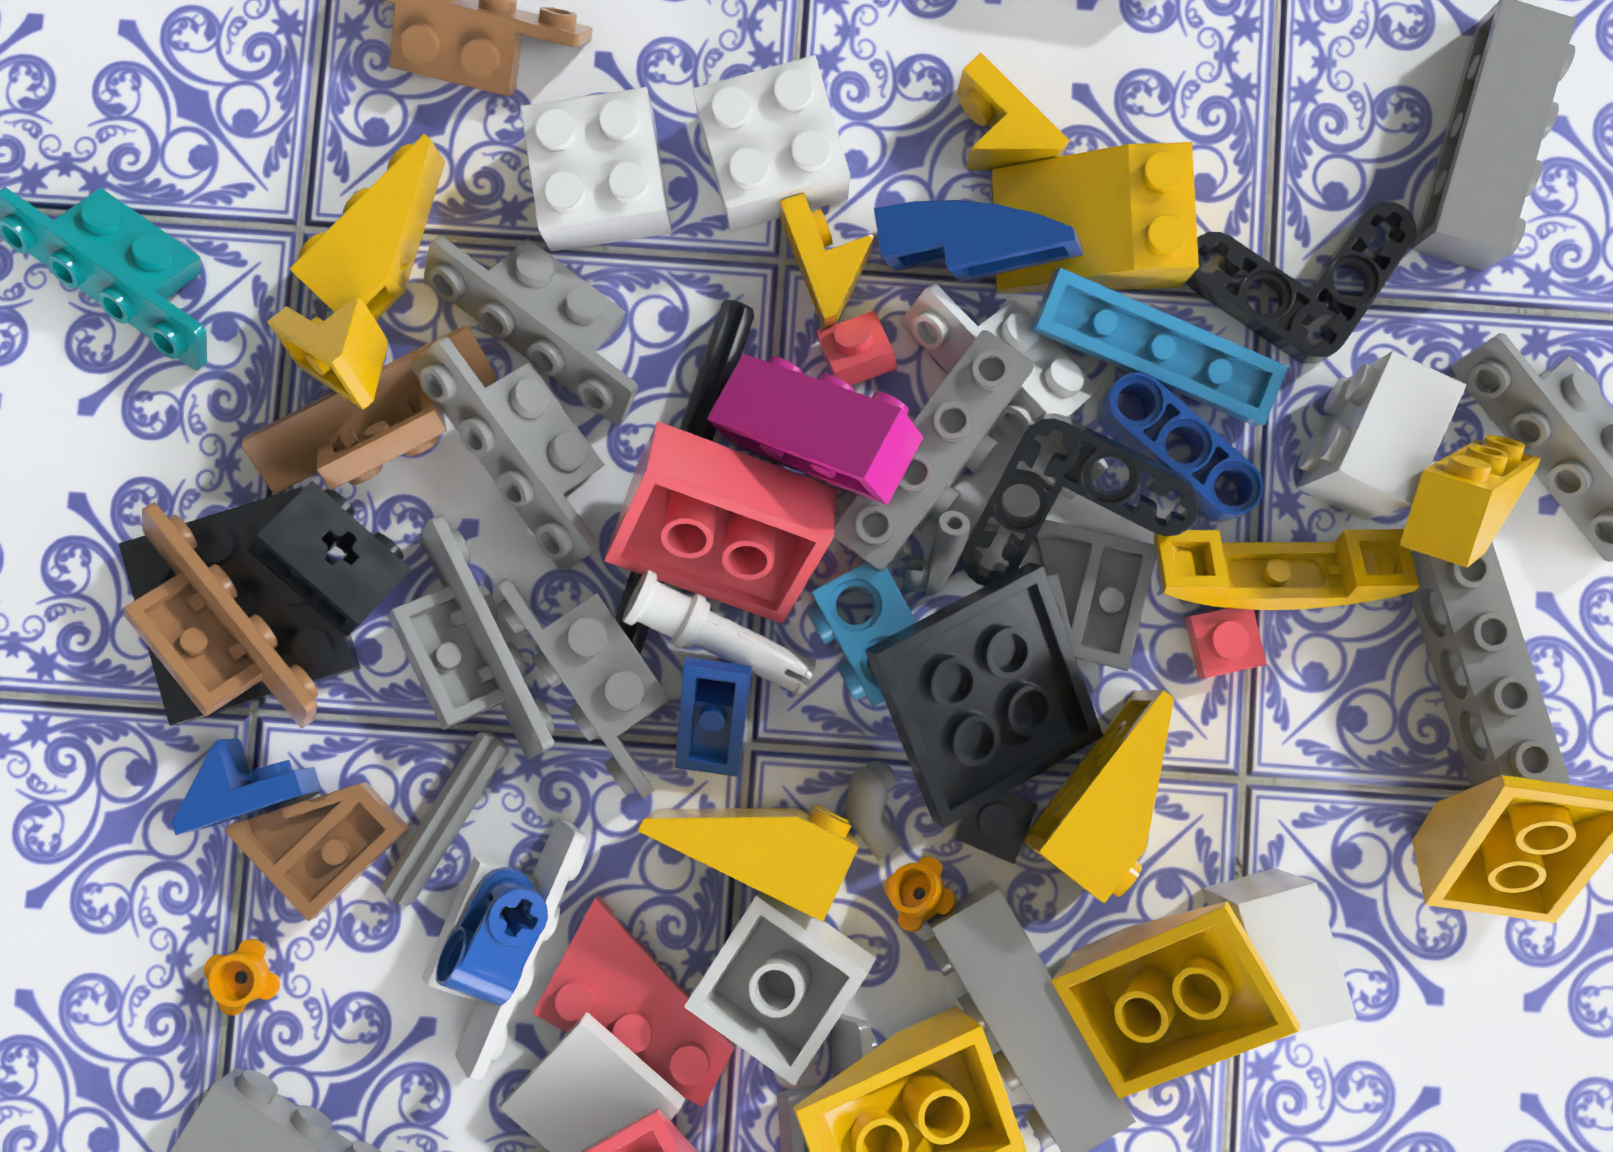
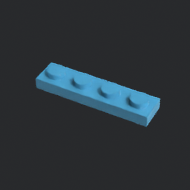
M1061 267L1053 271L1030 329L1035 333L1129 373L1148 374L1171 391L1253 426L1266 424L1288 369L1287 365Z

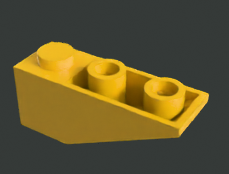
M423 134L414 144H406L397 150L388 162L387 171L370 188H363L352 195L343 208V215L325 233L321 232L312 236L300 249L298 260L289 268L334 312L352 298L358 296L364 301L377 321L405 293L445 165V160L431 139Z
M1486 435L1484 441L1477 439L1423 469L1399 545L1467 568L1485 554L1538 468L1541 457L1523 453L1525 445L1519 441L1503 436Z

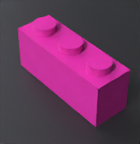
M743 354L707 418L736 448L885 505L889 504L924 438L907 416L909 408L897 398L879 391L874 392L872 397L857 393L845 381L826 373L821 374L819 379L805 375L791 362L777 356H771L767 362Z

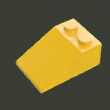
M1192 142L1125 144L992 169L991 187L993 204L1037 213L1074 227L1083 250V256L995 274L996 294L1045 292L1053 271L1060 267L1111 290L1181 288L1199 268Z
M1165 690L1134 691L1104 730V737L1094 743L1030 826L1023 841L1024 844L1067 878L1104 904L1112 894L1116 897L1122 896L1133 885L1142 870V865L1137 860L1147 847L1174 703V697Z
M1501 775L1436 802L1412 839L1425 905L1556 923L1613 851V791Z
M814 804L810 813L798 807L656 809L643 819L638 829V832L822 922L859 848L855 835L849 833L851 828L849 820L818 804Z
M1227 901L1129 926L1074 950L1051 979L1054 988L1118 1099L1295 1034L1301 1027Z
M957 1006L897 1032L793 1107L809 1152L1027 1151L983 1027Z

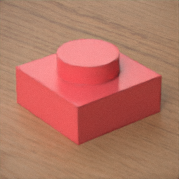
M875 311L816 331L821 352L831 375L840 378L850 386L898 369L894 350Z
M1224 608L1184 617L1198 678H1209L1267 665L1254 610Z

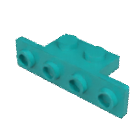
M4 187L0 190V235L11 248L19 253H29L49 267L54 276L65 286L72 289L79 288L100 303L101 307L112 319L121 324L128 323L150 338L154 346L166 357L171 359L178 358L196 371L207 364V335L205 327L167 300L201 273L200 256L101 187L54 220L8 188Z

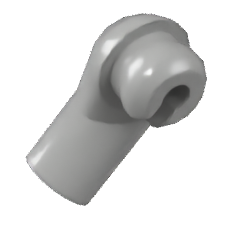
M947 511L940 516L928 561L911 558L906 562L903 587L907 591H920L926 597L942 590L964 551L970 530V521L966 515L958 511Z
M875 760L868 763L866 767H859L851 776L845 805V815L879 861L898 848L903 841L883 815L887 791L895 787V774L888 764Z

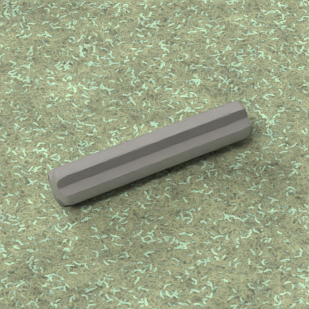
M486 731L476 734L381 885V892L390 900L402 906H408L415 902L508 754L509 746L502 739Z

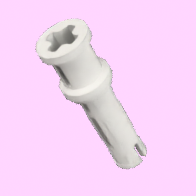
M650 570L644 572L626 606L622 617L623 622L631 626L636 622H640L671 637V645L679 649L683 647L689 649L692 645H695L733 664L751 666L752 673L791 691L792 694L798 697L805 691L807 684L802 682V679L805 677L811 680L816 667L815 659L805 657L710 611L711 603L706 602V597L697 593L692 597L684 595L658 582L656 573Z

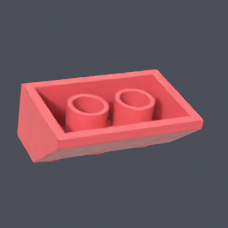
M657 421L636 466L604 562L642 575L646 570H650L657 574V580L783 624L834 538L837 488Z

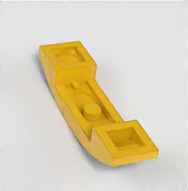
M1404 529L1343 530L1335 542H1222L1220 530H1187L1175 536H1162L1156 533L1153 536L1163 594L1203 605L1249 610L1325 608L1399 596L1414 592L1420 586L1411 550L1399 545Z

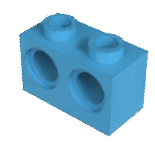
M865 562L812 591L811 597L816 606L806 612L824 645L833 640L837 642L847 661L837 667L854 700L857 701L866 696L871 706H876L885 700L876 678L868 669V657L865 649L917 621L888 568L879 571ZM848 590H860L867 594L873 606L870 619L858 625L843 621L836 609V601L839 596Z

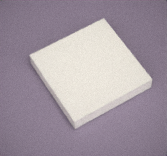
M586 1012L509 1094L500 1109L549 1152H582L657 1108L671 1120L680 1111L685 1098Z

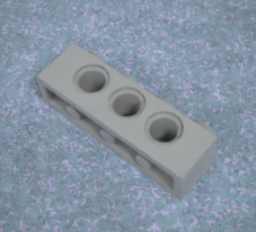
M1491 542L1485 554L1467 568L1411 550L1420 586L1414 592L1409 593L1471 788L1501 775L1563 784L1570 783L1571 781L1493 542Z

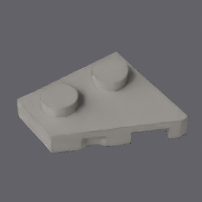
M1045 519L1037 534V540L1044 569L1076 659L1128 671L1155 563V545Z

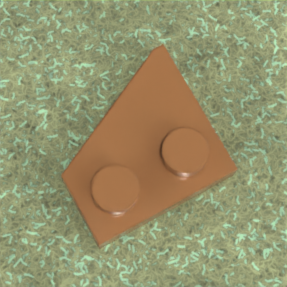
M365 782L232 823L224 831L309 922L317 918L400 839L410 827Z

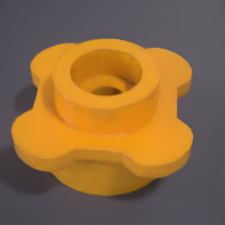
M926 856L921 858L918 863L905 864L897 869L886 881L885 893L889 897L891 904L900 912L897 919L898 924L908 932L921 930L926 920L937 914L946 916L956 906L955 893L946 888L941 877L943 866L934 857ZM919 889H924L925 896L917 900L915 897L916 892Z
M244 940L239 945L237 951L226 956L221 954L213 955L205 963L204 975L208 979L210 993L218 1002L219 1009L227 1015H238L245 1010L248 1003L258 998L269 1000L279 992L280 978L278 975L270 972L264 958L266 947L260 940ZM239 971H244L247 974L248 978L245 983L238 981L237 974Z

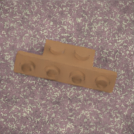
M382 0L395 3L390 68L505 96L516 93L523 35L571 47H580L592 39L593 28L576 24V13L554 7H540L539 14L516 9L517 0Z
M461 326L442 336L450 339L484 387L496 381L494 369L468 326ZM442 337L383 366L374 401L364 410L333 391L245 436L242 439V449L271 491L275 493L281 492L318 472L330 490L347 482L350 485H358L377 475L383 468L384 463L404 453L407 456L418 455L434 446L438 442L440 435L447 432L444 412L436 402L425 394L419 378L412 370V365L435 341Z
M155 502L142 508L143 533L177 576L125 606L124 617L205 717L262 680L300 728H304L314 720L318 706L315 698L318 697V691L308 674L296 664L290 668L274 650L278 643L269 626L256 614L248 618L234 600L237 597V591L227 574L216 564L208 568L193 550L197 547V542L184 521L175 514L168 518Z

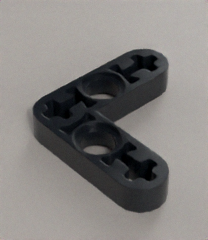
M1381 202L1373 205L1353 223L1309 289L1233 237L1222 232H1207L1197 237L1199 268L1185 283L1194 292L1293 359L1304 364H1316L1335 354L1345 344L1411 247L1416 236V223L1412 214L1398 203ZM1381 222H1386L1392 227L1388 233L1390 240L1375 251L1372 257L1361 253L1369 247L1376 237L1378 231L1375 228ZM1211 251H1215L1222 257L1218 263V267L1221 270H1216L1208 276L1200 270L1204 263L1201 256L1206 257ZM1243 268L1249 274L1235 286L1233 293H1230L1225 287L1234 280L1232 277ZM1350 268L1362 277L1364 290L1361 297L1348 299L1336 291L1334 274L1337 269ZM1265 283L1276 291L1278 306L1275 312L1261 314L1249 305L1247 291L1251 284ZM1326 308L1337 313L1327 321L1321 330L1320 335L1326 341L1321 340L1314 346L1309 345L1305 341L1309 331L1303 325H1310L1324 313Z
M1057 413L1043 414L1034 419L1026 428L974 526L962 554L963 568L969 578L983 586L1018 569L1063 487L1162 536L1179 535L1193 525L1199 512L1197 491L1192 482L1183 475L1087 426ZM1054 428L1064 433L1062 445L1069 449V452L1066 455L1055 452L1050 458L1043 475L1056 477L1052 485H1049L1036 472L1018 469L1017 465L1020 461H1024L1032 469L1041 450V444L1033 438L1036 434L1047 437ZM1114 457L1126 464L1129 470V478L1123 487L1115 491H1105L1094 484L1090 472L1093 465L1102 458ZM1141 472H1146L1152 475L1146 482V489L1164 497L1170 493L1171 489L1179 490L1180 505L1186 510L1182 514L1171 511L1163 519L1156 516L1157 503L1142 494L1139 495L1137 506H1133L1126 501L1136 492ZM1024 484L1033 488L1040 500V506L1036 512L1028 517H1018L1008 512L1003 503V494L1009 487ZM993 517L1004 528L1011 530V533L1004 544L1001 555L1004 560L1008 561L1007 565L996 562L991 569H988L980 564L983 555L975 548L979 546L988 549L991 546L1000 525L988 523L989 518ZM1012 531L1025 533V536L1020 540Z

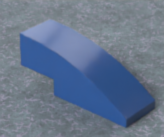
M962 200L913 201L874 208L881 258L895 271L946 260L947 269L959 282L1083 256L1082 244L1074 227L1037 213L1008 206Z

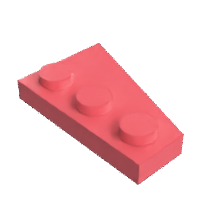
M597 895L532 1014L568 1032L588 1012L683 1097L704 1107L735 1048V1043L684 1007L691 995L683 986L680 987L652 957V952L638 937L635 938L613 915L614 911Z

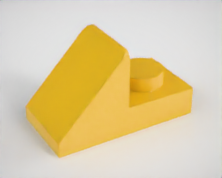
M981 52L963 68L957 94L960 96L961 107L976 124L980 126L988 124L991 127L971 148L965 166L968 170H992L1063 156L1070 140Z
M802 192L780 200V216L819 323L823 329L839 322L871 255L874 235H867L825 250V247L833 245L828 223L821 209L811 212L805 194Z
M360 297L352 298L325 321L317 316L309 320L287 306L267 321L299 369L363 410L374 401L388 342Z

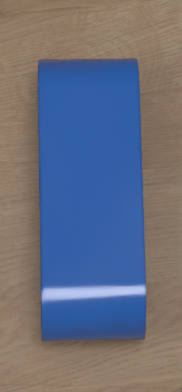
M1135 372L1127 374L1117 380L1103 394L1097 409V417L1103 430L1116 442L1158 462L1191 481L1198 495V515L1208 521L1221 523L1242 516L1258 505L1263 497L1264 483L1261 473L1157 379L1145 373ZM1127 393L1139 398L1144 407V418L1142 420H1129L1122 415L1117 404L1119 394ZM1168 435H1179L1190 445L1191 458L1187 464L1178 463L1167 453L1165 445ZM1218 476L1227 477L1236 485L1238 500L1235 506H1227L1217 498L1214 484ZM1171 489L1173 493L1180 497L1179 490Z

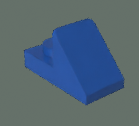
M685 658L675 768L738 777L742 758L746 714L753 679L751 666Z
M238 738L218 739L209 750L172 821L175 835L202 830L321 792L315 767L293 770L290 760H285L252 770L250 774L241 741Z

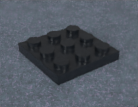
M296 488L186 522L185 524L197 542V547L193 550L208 568L216 564L227 574L237 591V597L234 600L248 618L256 614L265 621L278 643L274 650L289 668L295 664L300 666L313 683L361 669L351 634L348 637L342 634L247 551L255 536L304 488ZM145 535L118 543L134 601L177 576ZM326 552L323 558L330 563L328 553ZM147 645L169 726L182 725L204 718L205 716ZM261 680L208 716L274 695Z
M1030 562L865 649L932 821L943 828L1104 737L1048 577L1042 565Z

